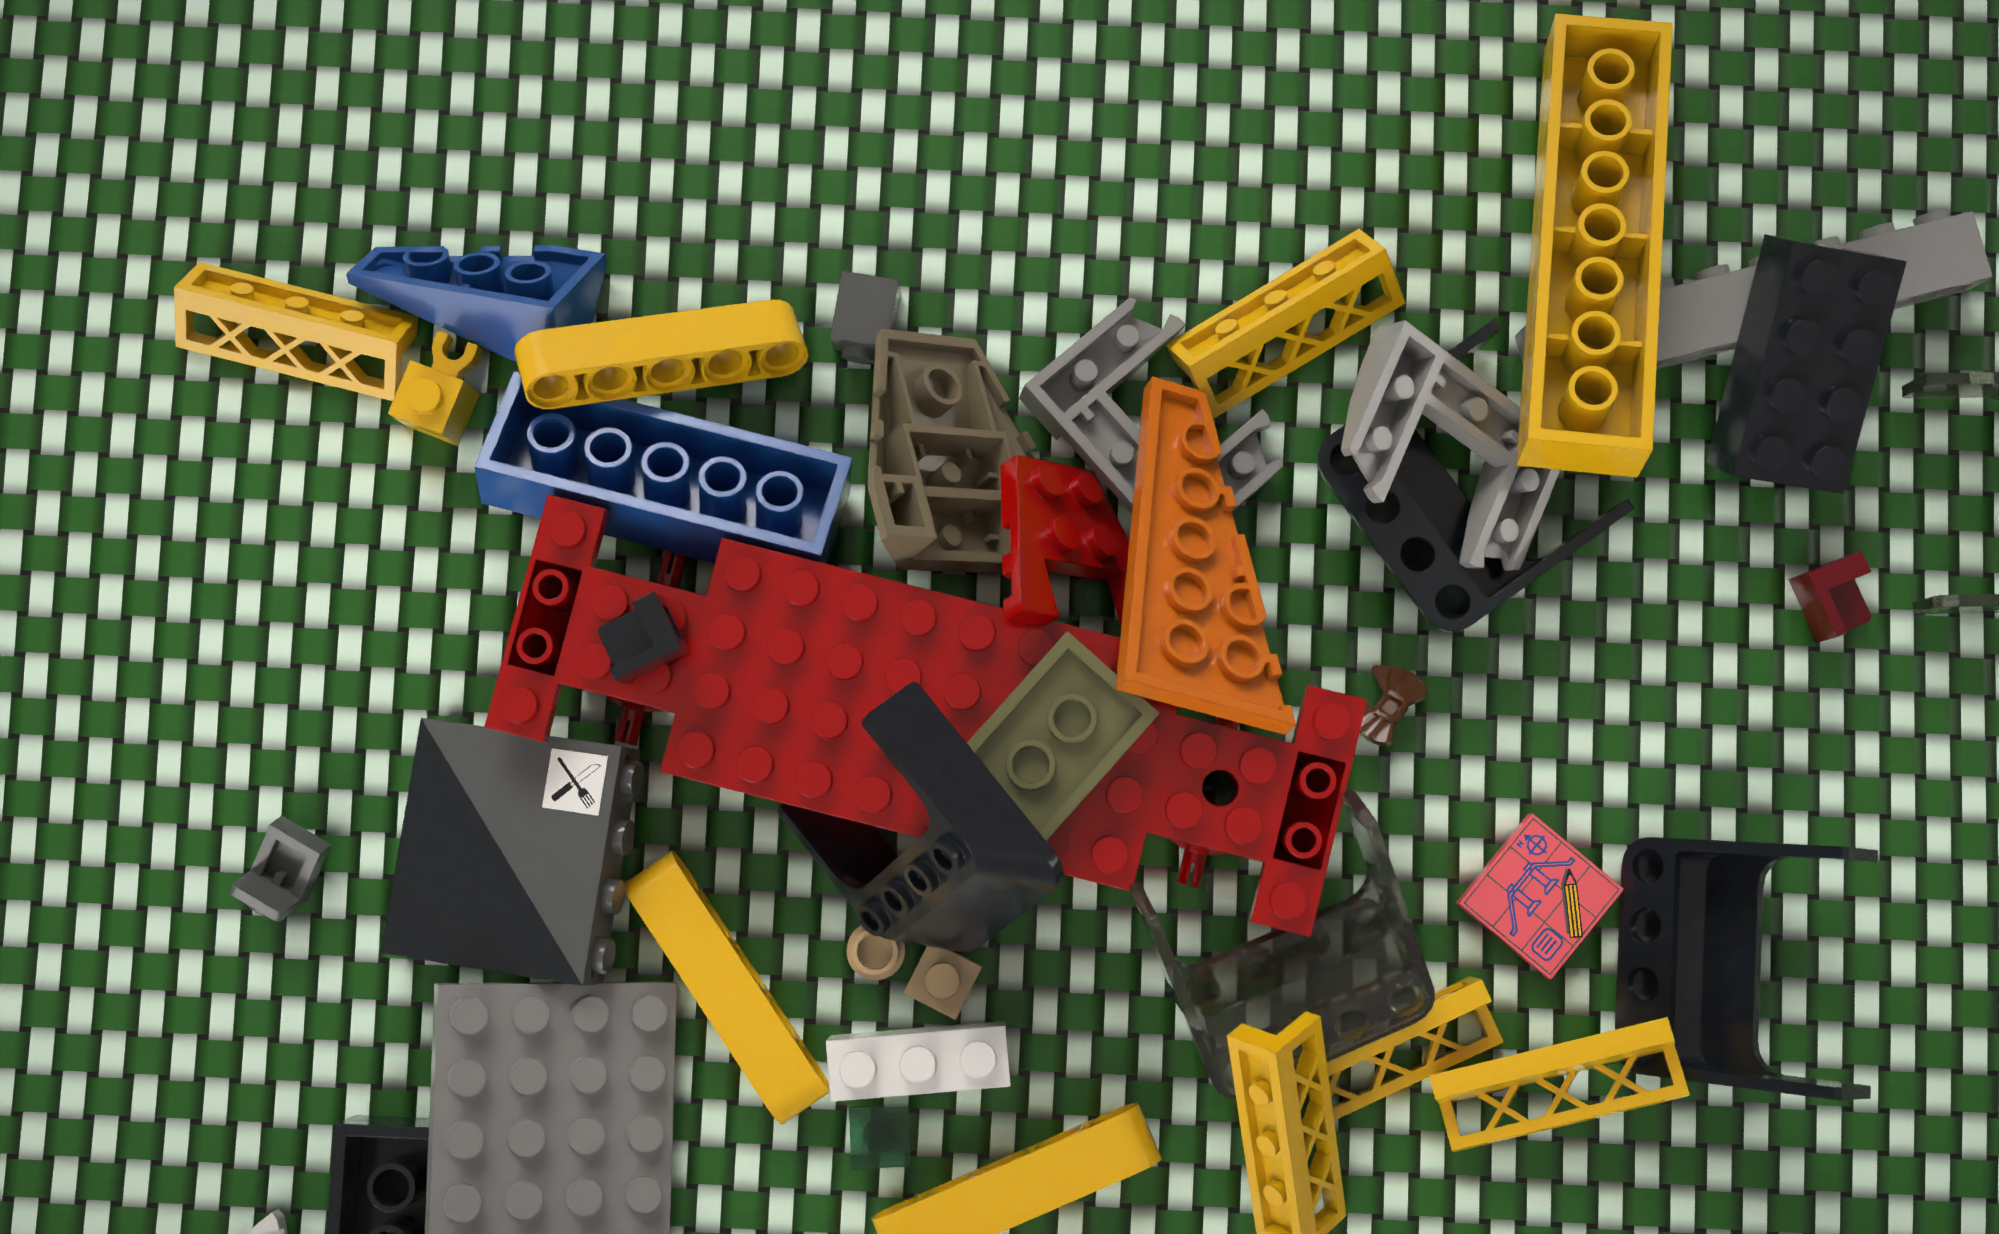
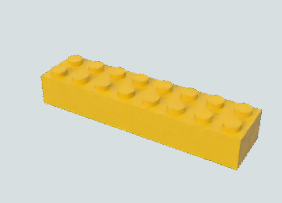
M1555 14L1543 57L1516 466L1637 478L1653 451L1673 23Z

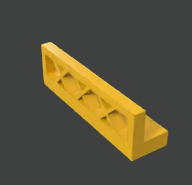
M1357 229L1170 341L1166 346L1174 363L1190 377L1194 388L1206 392L1214 419L1405 304V300L1386 248L1360 229ZM1378 276L1385 294L1365 306L1355 304L1362 285ZM1325 307L1335 310L1327 329L1317 335L1306 333L1315 313ZM1275 337L1287 339L1279 358L1269 364L1257 362L1265 343ZM1227 366L1238 368L1232 386L1214 396L1207 378Z
M199 262L174 286L176 347L393 401L401 383L402 354L417 337L418 316ZM194 312L210 316L224 333L216 338L194 332ZM250 326L264 329L279 347L273 351L260 349L245 334L244 330ZM305 340L320 343L333 358V361L327 365L313 362L299 347V344ZM364 354L384 359V379L368 376L355 362L354 358Z
M1469 976L1324 1043L1331 1098L1333 1093L1347 1098L1332 1105L1334 1120L1429 1077V1075L1441 1072L1503 1043L1504 1041L1486 1005L1492 1002L1483 980ZM1471 1011H1474L1484 1033L1483 1036L1464 1045L1442 1038L1449 1021ZM1435 1028L1433 1034L1427 1032V1031L1432 1030V1029ZM1416 1036L1431 1040L1422 1064L1412 1069H1407L1389 1062L1395 1046ZM1440 1044L1453 1048V1050L1436 1057ZM1382 1053L1380 1058L1375 1057V1055ZM1300 1055L1293 1057L1295 1069ZM1364 1060L1378 1065L1370 1088L1355 1094L1336 1086L1341 1071ZM1387 1068L1401 1073L1382 1082Z
M1305 1011L1277 1035L1242 1023L1227 1035L1256 1234H1327L1347 1215L1321 1016ZM1302 1044L1303 1050L1295 1069L1292 1051ZM1309 1092V1103L1304 1117L1301 1119V1109ZM1314 1143H1315V1144H1316V1152H1315V1154H1314L1312 1163H1311L1310 1168H1309V1170H1308V1163H1307V1162H1308L1309 1156H1310V1154H1311L1313 1145H1314ZM1322 1191L1324 1207L1314 1214Z
M1668 1017L1429 1075L1434 1097L1440 1105L1453 1152L1690 1096L1675 1048V1039ZM1663 1052L1673 1085L1647 1091L1628 1080L1627 1076L1637 1058ZM1626 1061L1620 1074L1606 1067V1065ZM1595 1069L1615 1081L1604 1102L1587 1105L1567 1093L1579 1072ZM1567 1075L1560 1088L1546 1081ZM1536 1083L1556 1096L1544 1116L1529 1120L1509 1108V1105L1520 1086ZM1622 1085L1636 1093L1615 1099ZM1509 1089L1501 1103L1487 1095ZM1478 1097L1497 1109L1486 1130L1461 1136L1453 1107L1454 1102ZM1562 1100L1577 1107L1576 1109L1556 1113ZM1504 1114L1518 1121L1517 1123L1497 1127Z

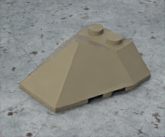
M881 329L876 334L867 487L881 541L899 570L995 573L1002 571V557L1011 552L1010 529L1007 530L1001 526L1000 465L1015 455L1033 458L1030 452L1037 446L1029 432L1026 431L1020 434L1004 407L1010 399L976 339Z

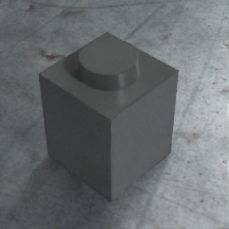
M842 271L830 333L833 349L842 352L841 358L859 364H874L876 334L881 329L895 330L901 299L899 280Z

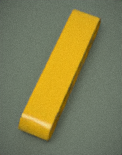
M764 300L543 329L523 336L517 342L514 350L527 401L532 406L540 409H557L783 377L800 370L807 362L809 356L794 310L789 303L782 300Z
M670 851L626 881L625 893L773 1117L783 1125L827 1095L830 1091L829 1082L825 1074L679 856L674 851Z
M1132 1103L897 1203L877 1213L871 1220L877 1234H999L1142 1172L1160 1162L1162 1157L1139 1103Z

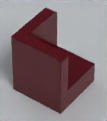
M1862 551L1844 556L1788 579L1817 643L1844 635L1848 630L1871 620L1870 611L1855 580L1871 572Z

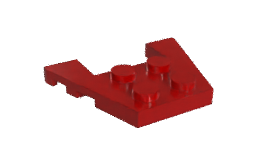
M1015 455L1001 464V526L1007 530L1010 529L1011 552L1002 557V573L1006 578H1011L1012 596L1003 600L1005 621L1043 626L1060 616L1048 572L1107 581L1120 625H1122L1129 540L1094 471L1022 455Z

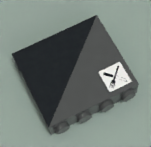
M421 718L381 953L580 986L602 983L604 975H607L612 969L615 959V942L610 938L614 915L619 914L625 898V883L620 879L623 857L629 854L634 841L635 827L633 821L630 820L633 796L635 797L640 793L644 779V766L639 761L641 750L549 736L548 743L485 728L484 726Z

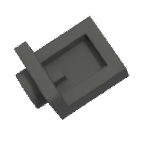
M280 816L269 825L251 870L234 882L230 894L247 904L255 913L280 922L308 900L331 848V844L286 817Z

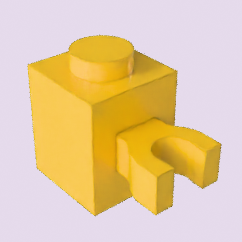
M438 330L432 343L433 364L431 368L412 360L409 361L388 414L406 427L459 446L480 395L463 378L477 366L484 350L478 345L468 342L463 356L459 359L451 360L448 358V350L454 339L449 334Z

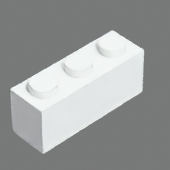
M1006 1020L831 1035L826 1040L830 1102L1011 1087Z

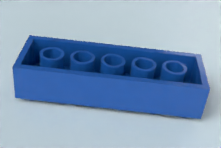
M514 371L474 468L481 503L541 519L547 494L607 509L610 513L604 531L606 536L715 563L721 538L828 564L850 495L852 457L625 399L557 409H540L532 406L527 401L520 373Z

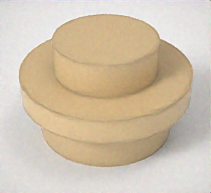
M860 925L848 940L847 959L852 969L861 977L869 980L886 979L897 972L905 958V943L885 939L881 936H874Z

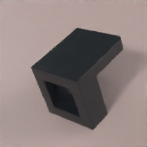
M655 591L632 602L635 610L602 625L598 629V634L614 665L609 670L617 682L625 684L690 652L665 598Z

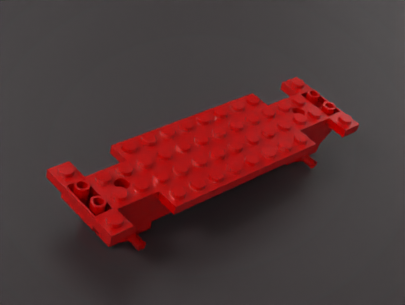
M547 494L484 727L548 743L563 685L606 696L617 705L622 706L615 737H613V740L634 746L638 745L637 741L645 712L666 711L674 713L675 716L660 769L662 773L920 838L929 828L927 809L918 794L861 724L862 719L911 682H917L967 743L1067 631L1116 675L1120 637L1056 621H1050L1043 626L1005 621L1003 608L725 538H721L707 595L705 596L678 589L688 556L677 553L674 554L673 552L663 550L656 583L595 568L610 512L605 508ZM655 591L665 598L690 652L625 684L617 682L609 670L614 665L598 634V629L602 625L635 610L632 602ZM1311 685L1305 686L1292 743L1238 730V722L1220 717L1216 718L1214 724L1176 714L1178 706L1142 697L1160 714L1046 841L1060 859L1064 875L1132 892L1146 833L1167 838L1184 849L1178 878L1175 883L1187 886L1193 863L1189 886L1200 889L1207 855L1226 853L1263 862L1249 921L1311 937L1367 699ZM1212 771L1224 772L1233 781L1234 794L1225 805L1215 806L1209 803L1203 795V781Z

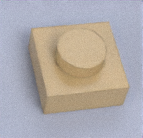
M927 946L903 994L956 1020L982 965L954 951Z

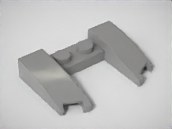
M1129 297L1024 385L1019 399L1056 440L1062 436L1132 514L1140 429L1109 395L1183 330L1186 324L1179 317L1170 314L1164 328L1161 329L1132 317L1131 313L1136 299ZM1263 409L1220 445L1222 454L1218 457L1222 477L1225 486L1232 487L1237 505L1232 513L1283 468L1282 459L1273 461L1270 464L1265 462L1257 432L1268 429L1271 423L1268 414Z
M1406 320L1376 328L1361 364L1350 399L1341 445V452L1344 457L1353 456L1368 482L1363 488L1366 496L1373 503L1384 502L1420 416L1423 414L1485 460L1470 506L1459 564L1465 568H1484V558L1501 559L1504 571L1520 570L1560 470L1516 466L1520 407Z

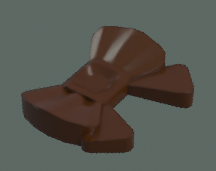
M1375 665L1371 669L1372 674L1384 694L1375 706L1366 704L1360 735L1375 745L1389 747L1394 741L1395 725L1399 723L1408 711V707L1426 699L1428 692L1423 681L1411 671L1396 667L1395 665Z

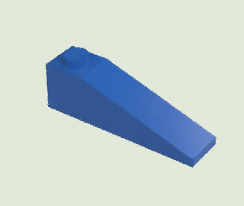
M535 245L534 256H502L501 246H482L480 252L464 256H449L448 249L444 246L375 247L351 268L346 275L348 284L509 360L516 361L515 346L523 336L530 332L593 323L607 261L605 253L555 245Z

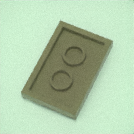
M1068 631L967 742L1046 841L1160 714L1142 697L1115 690L1117 675Z

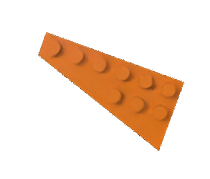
M1152 376L1143 391L1115 690L1286 735L1296 726L1291 705H1284L1278 679L1283 674L1277 654H1270L1262 625L1267 615L1245 535L1238 534L1232 511L1237 505L1232 487L1225 486L1218 462V457L1222 454L1206 392Z

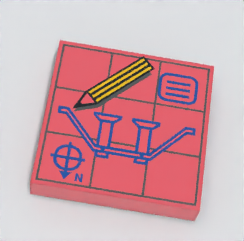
M1531 813L1526 815L1456 901V904L1542 976L1551 980L1624 889Z

